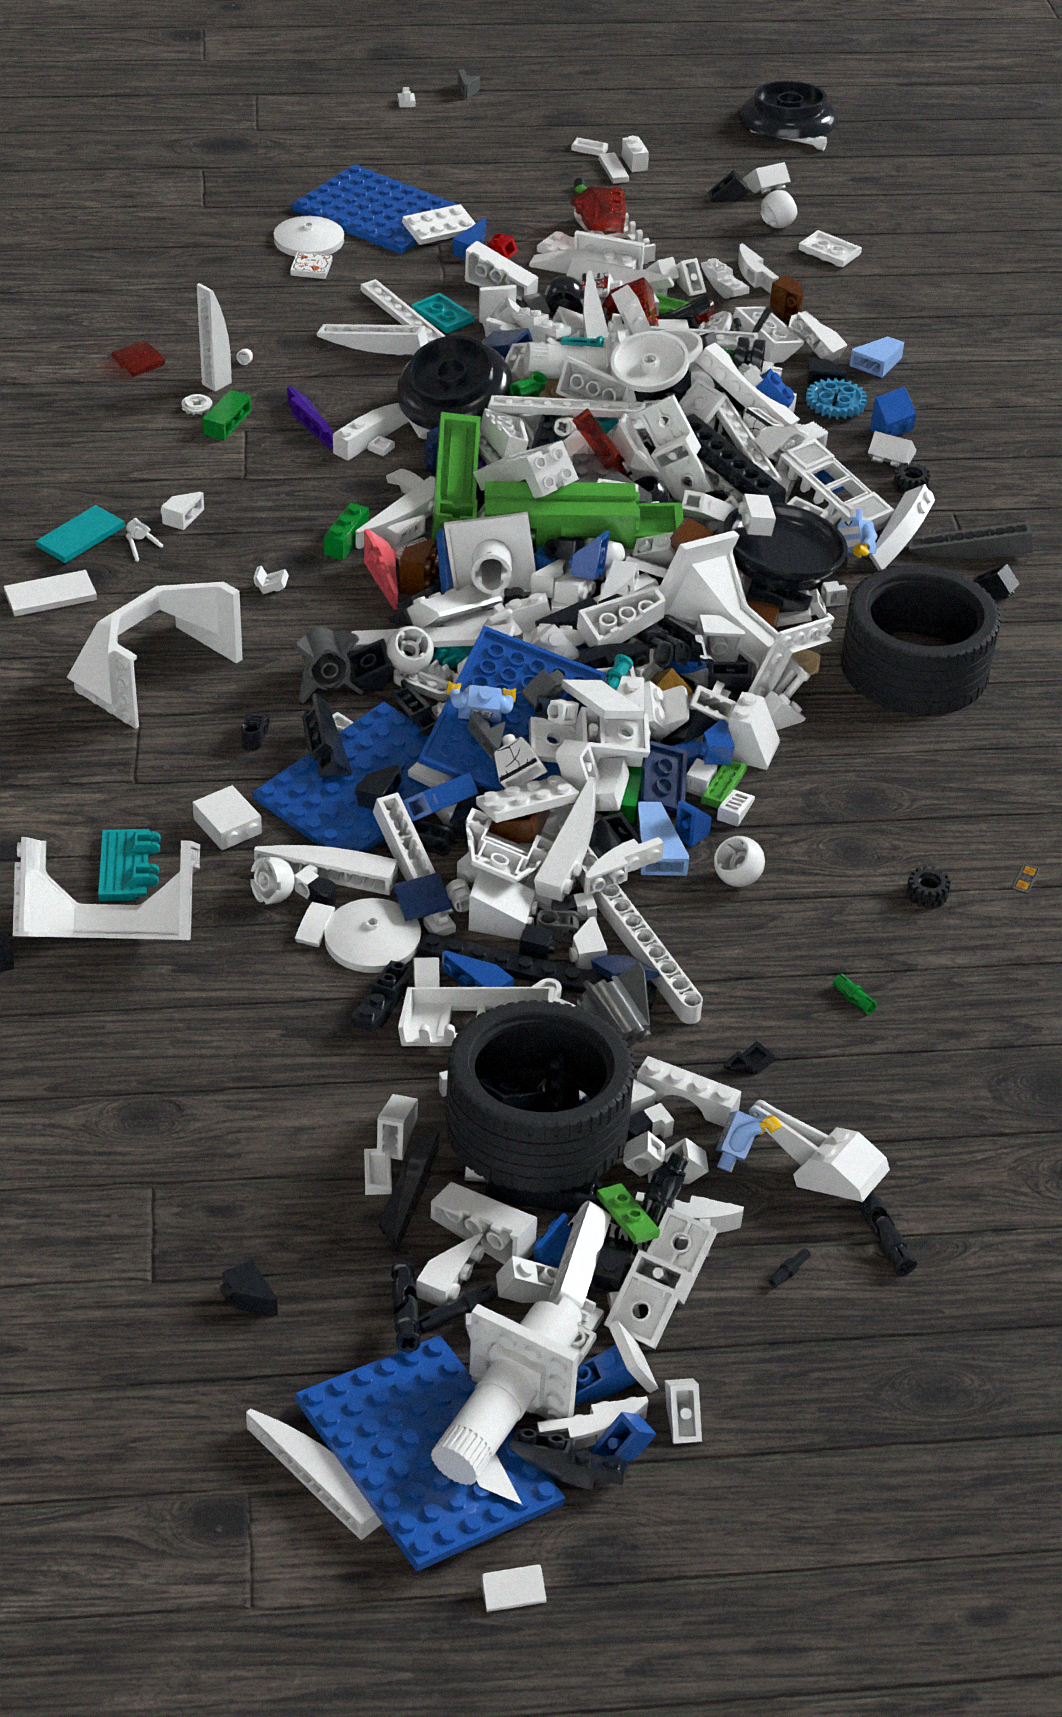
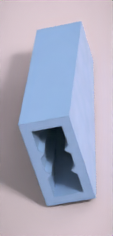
M638 802L637 830L642 843L657 837L664 842L662 860L641 867V875L687 876L689 855L662 803Z

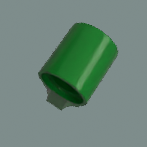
M539 371L532 372L530 377L510 385L511 396L538 397L547 382V377Z

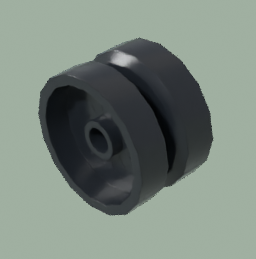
M739 337L733 360L736 368L739 369V366L742 364L749 365L751 363L762 372L766 340L756 339L753 342L752 350H750V339Z

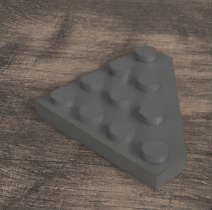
M573 454V467L579 478L574 482L597 483L600 478L635 483L594 454ZM638 485V492H640L639 503H652V494Z

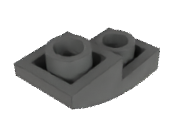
M535 293L521 296L522 304L530 308L531 311L541 310V313H550V309L541 294Z

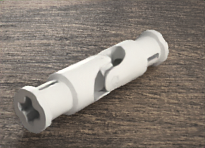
M578 416L560 418L555 422L554 430L558 435L567 436L571 435L575 430L583 431L586 424L584 419Z

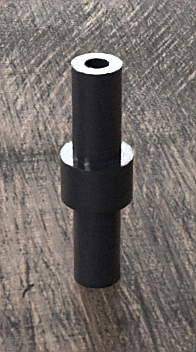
M803 1248L793 1258H788L780 1265V1270L768 1280L769 1284L776 1288L787 1277L791 1278L799 1271V1266L811 1256L809 1250Z

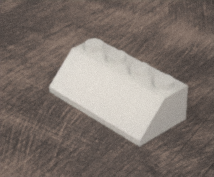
M736 307L733 318L740 319L742 326L739 332H752L766 307ZM773 313L769 315V318L758 333V339L766 340L765 361L773 362L774 364L784 362L804 344V341ZM732 323V325H731L730 328H731L733 331H735L736 328L734 327V324Z
M566 356L556 389L557 394L568 399L636 402L634 391L622 386L613 375Z
M469 584L460 588L459 591L454 588L446 591L443 595L440 592L429 596L428 599H425V596L413 600L414 604L407 608L413 626L433 628L442 626L444 623L467 614L488 610L501 602L502 597L498 594L484 593L476 586L472 587Z

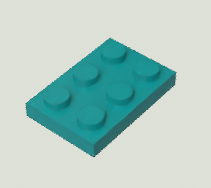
M441 293L412 304L414 311L446 334L475 322L474 314Z

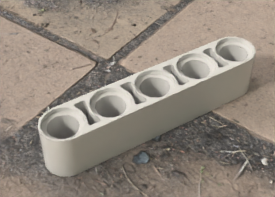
M586 1201L577 1212L548 1302L558 1305L565 1296L573 1301L579 1310H581L611 1220V1214L591 1201Z

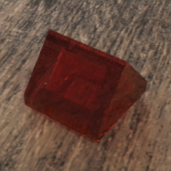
M710 301L712 310L700 316L697 315V321H705L707 323L709 321L708 318L715 314L713 301Z

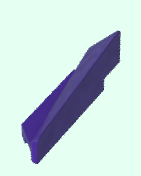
M291 386L287 387L288 404L291 406V415L326 447L332 450L333 430L308 397Z

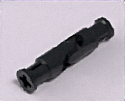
M872 1190L863 1202L858 1201L860 1211L875 1236L880 1238V1246L886 1257L892 1260L896 1275H907L917 1267V1261L908 1253V1246L904 1238L896 1229L895 1223L881 1198L877 1197Z
M399 1261L391 1267V1277L394 1279L392 1282L394 1328L398 1334L396 1336V1347L402 1352H413L420 1347V1336L417 1333L420 1327L416 1282L413 1279L415 1267L408 1261Z

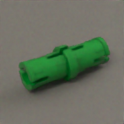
M844 974L838 975L833 980V986L846 996L847 1001L857 1005L867 1015L875 1011L878 1003L869 997L860 985H855Z

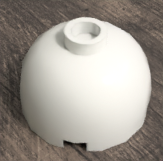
M261 857L254 862L251 872H255L254 879L250 880L253 894L259 902L264 900L265 904H276L290 896L295 880L293 870L285 860L279 857Z

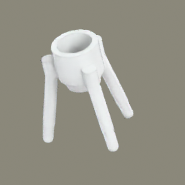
M137 518L129 521L126 526L128 532L126 538L129 540L136 562L139 561L133 539L140 540L146 536L160 548H163V544L149 533V527L141 523Z

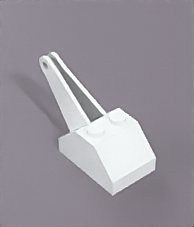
M757 1100L749 1109V1114L752 1117L763 1121L767 1116L774 1115L782 1124L773 1133H770L766 1127L764 1130L800 1165L799 1169L793 1174L797 1187L863 1202L890 1170L887 1158L857 1131L836 1127L829 1135H826L774 1108L763 1100Z

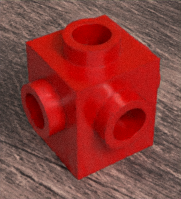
M497 233L487 242L488 248L507 259H510L518 251L514 238L511 235Z

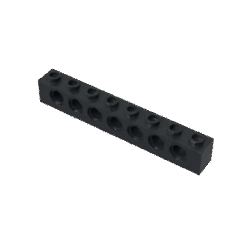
M697 415L686 416L701 446L696 454L699 459L743 494V496L744 494L768 495L770 502L785 504L786 489Z

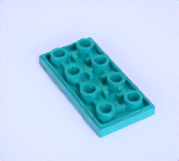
M95 505L36 540V546L64 563L70 562L89 548L116 534L117 531L125 527V521Z

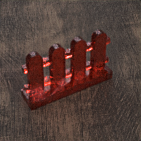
M585 409L572 420L606 470L614 466L618 472L632 480L619 462L623 459L622 455L589 409Z

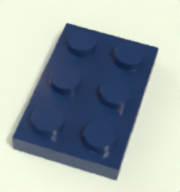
M649 741L650 754L648 758L643 757L640 802H661L666 811L677 813L678 802L680 800L685 802L688 751Z

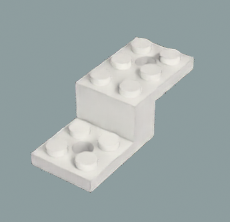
M673 394L639 410L638 414L656 447L651 457L672 497L682 501L685 490L700 493L714 491L715 489L696 455L701 446L675 395ZM660 417H667L670 424L667 426L661 424ZM689 477L692 480V485H685L682 478Z
M581 707L576 723L564 725L545 718L531 716L529 720V745L540 761L558 763L555 753L565 739L589 742L596 766L603 753L648 758L650 754L648 714H644L642 719H603L590 708ZM621 730L628 731L631 736L626 737L622 735ZM553 737L558 743L552 744L547 738Z
M667 1207L658 1227L660 1229L659 1238L652 1240L647 1252L639 1249L604 1323L609 1328L610 1324L618 1320L636 1341L653 1349H656L676 1303L684 1305L718 1232L717 1228ZM679 1237L688 1238L689 1243L684 1250H677L674 1247L675 1240ZM644 1304L648 1306L649 1312L645 1318L638 1319L635 1317L634 1310L638 1305Z

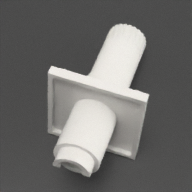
M613 314L612 320L608 322L607 331L609 334L604 339L603 348L527 342L523 363L525 377H530L532 372L539 371L547 379L559 380L566 356L613 375L611 355L615 347L626 338L621 315Z
M482 512L475 519L444 522L453 586L457 591L471 584L472 587L476 586L487 594H496L505 588L519 587L524 590L525 595H532L530 579L531 574L536 572L528 512L485 517V512Z
M564 1296L558 1305L547 1301L536 1302L520 1324L479 1304L473 1309L469 1374L472 1376V1381L478 1384L431 1451L432 1461H434L435 1466L449 1479L459 1482V1484H474L511 1429L526 1411L536 1413L546 1419L557 1420L574 1416L579 1353L570 1349V1346L578 1336V1327L581 1325L582 1314L577 1305L569 1298Z

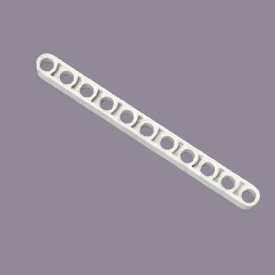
M589 846L582 862L581 873L575 877L583 889L585 888V875L598 860ZM618 884L592 893L597 908L631 954L659 972L660 977L651 981L658 987L659 992L679 1019L686 1024L697 1023L701 1017L702 996Z

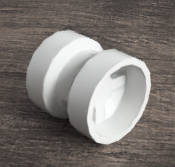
M463 879L451 881L446 886L449 900L452 901L456 911H468L471 894L469 886Z

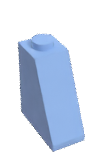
M885 337L853 348L849 366L883 377L902 358L904 342L891 337Z

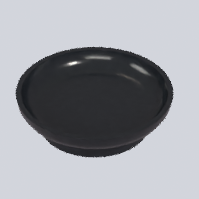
M774 81L763 84L755 90V95L748 99L741 108L740 121L750 130L763 135L777 138L802 139L824 135L832 131L838 124V116L834 106L826 100L827 95L821 88L799 81Z
M445 336L428 342L413 355L400 374L397 385V399L404 415L414 424L428 430L439 426L441 412L481 417V423L484 409H488L492 395L510 396L512 374L505 359L490 346L467 336Z
M771 502L776 517L772 536L747 534L745 526L742 525V516L739 514L738 508L731 511L725 518L723 533L735 531L740 535L733 548L735 564L747 577L771 588L792 591L813 587L821 579L828 577L839 569L847 556L848 546L842 533L828 520L797 506Z

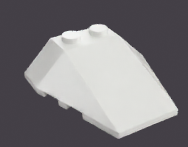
M474 808L471 809L465 822L471 865L513 883H517L542 866L554 844V841L537 835L531 849L492 834L488 832L492 819L486 813Z

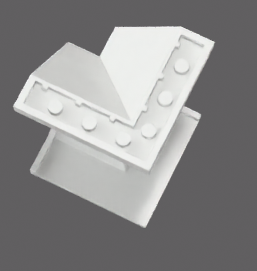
M735 531L680 544L659 587V591L666 600L664 615L673 616L693 625H697L699 615H719L744 630L745 637L739 654L748 662L755 663L756 677L746 693H752L765 698L773 691L794 652L832 641L826 636L831 631V625L835 619L830 613H827L823 619L778 633L748 606L733 557V548L740 536Z
M225 582L163 585L152 588L97 622L67 678L74 682V688L78 694H82L94 704L107 710L108 713L121 719L124 723L129 724L135 729L138 728L134 661L137 659V655L118 644V635L158 610H162L175 616L178 629L233 662L238 663L243 660L239 590Z
M21 837V842H18L17 856L21 857V862H15L13 936L191 940L192 874L200 868V844L193 841H181L180 872L142 904L107 905L80 904L76 902L47 874L46 841Z

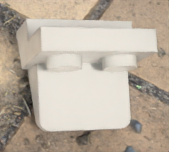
M651 681L644 682L645 714H648L651 736L656 740L662 741L663 738L689 720L688 695L686 688L682 685L662 691Z

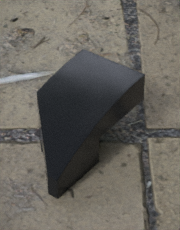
M756 1041L743 1053L737 1051L723 1063V1067L729 1071L758 1074L775 1061V1055Z

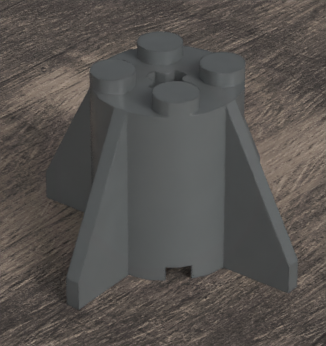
M317 626L294 644L295 650L300 652L305 665L299 693L300 702L304 703L317 688L328 690L327 688L334 687L336 689L344 683L360 695L364 692L362 687H358L352 682L350 662L347 657V653L359 641V637L356 634L332 631L328 628Z
M639 962L619 976H612L613 981L607 983L605 979L594 985L587 980L583 982L587 989L581 995L584 1000L582 1002L578 1000L576 1005L583 1008L584 1011L588 1010L593 1015L600 1016L603 1021L606 1020L610 1023L611 1027H614L618 1034L623 1036L630 1050L632 1045L638 1041L642 1043L652 1035L649 1031L651 1027L645 970Z

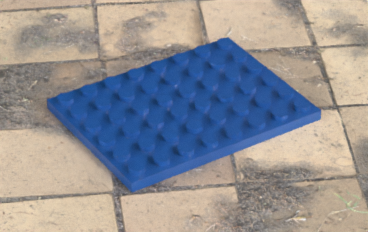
M354 164L293 202L291 210L304 216H316L332 220L339 224L344 232L403 254L418 244L402 223L403 216L458 204Z
M483 626L456 684L461 683L460 692H463L469 685L500 688L502 692L503 688H515L516 701L513 703V708L511 712L507 714L502 713L501 723L506 722L502 738L505 735L513 734L515 739L523 737L529 744L530 717L539 716L535 715V709L522 695V690L541 670L544 669L548 674L559 670L567 680H602L603 682L606 680L607 673ZM568 692L557 697L565 701L579 703L578 714L581 707H587ZM449 696L418 758V763L454 778L470 772L477 787L484 786L487 791L495 792L505 790L506 788L499 781L496 761L491 760L467 729L469 719L458 718L459 708L452 705ZM488 721L490 728L500 724L498 722ZM553 737L547 738L552 744L558 743ZM541 761L547 772L532 781L544 780L552 775L561 776L558 763Z
M382 702L339 732L353 774L321 777L318 774V760H313L308 753L252 792L253 799L318 846L366 853L385 838L373 814V810L358 806L357 796L355 795V788L358 782H361L368 773L398 765L401 766L402 783L396 793H399L402 802L431 788L408 776V770L418 761L429 736L422 735L417 723L414 724L408 717L385 702Z
M441 1335L420 1343V1347L413 1352L399 1351L299 1391L295 1396V1401L330 1451L339 1460L416 1572L564 1505L566 1498L549 1475L529 1464L510 1448V1442L515 1434L513 1429H511L496 1451V1455L522 1504L481 1488L477 1480L471 1485L459 1484V1482H454L438 1470V1467L432 1461L431 1451L478 1384L472 1381L471 1374H469L468 1370Z

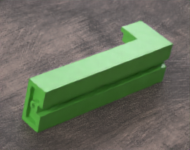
M441 412L431 539L436 540V532L440 529L445 530L444 522L477 518V480L473 472L478 470L481 418L479 416Z
M485 481V517L528 512L530 528L610 529L609 541L634 542L635 534H639L640 508L636 504L640 502V492H636L635 483L572 482L557 488L558 490L543 497L534 498L527 482Z
M682 503L636 504L640 508L639 534H635L634 542L617 543H621L624 549H634L636 539L670 532L674 533L684 520ZM532 528L531 538L532 542H535V550H537L539 545L544 547L549 539L565 536L583 538L586 541L588 538H596L603 532L610 531V529Z

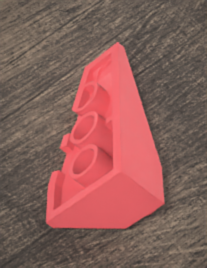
M365 529L364 563L393 610H397L396 551L394 548H391L385 539L371 530Z

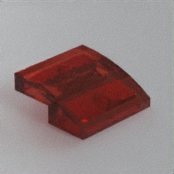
M140 341L111 353L121 369L125 367L132 377L165 364V359L145 341Z

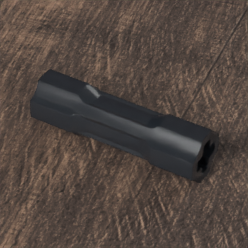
M705 294L694 299L689 304L657 316L656 320H688L694 316H700L711 311L712 307Z

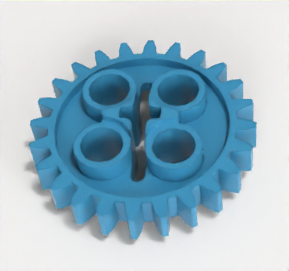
M827 378V381L820 379V383L815 381L814 385H810L807 388L806 401L807 405L810 406V410L815 409V413L821 412V416L828 415L829 418L835 416L836 419L842 416L846 419V416L853 418L854 414L859 416L860 412H864L868 396H866V391H863L862 387L858 388V384L852 385V381L846 383L844 379L838 381L837 378H834V381H831ZM840 391L838 393L837 403L835 406H833V404H835L837 392Z

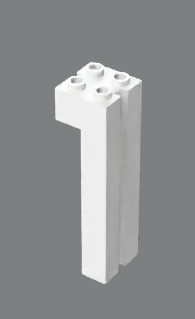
M562 440L506 456L493 462L494 464L487 465L473 472L481 491L485 490V481L517 482L526 479L534 498L543 497L558 490L557 488L566 486L579 479Z

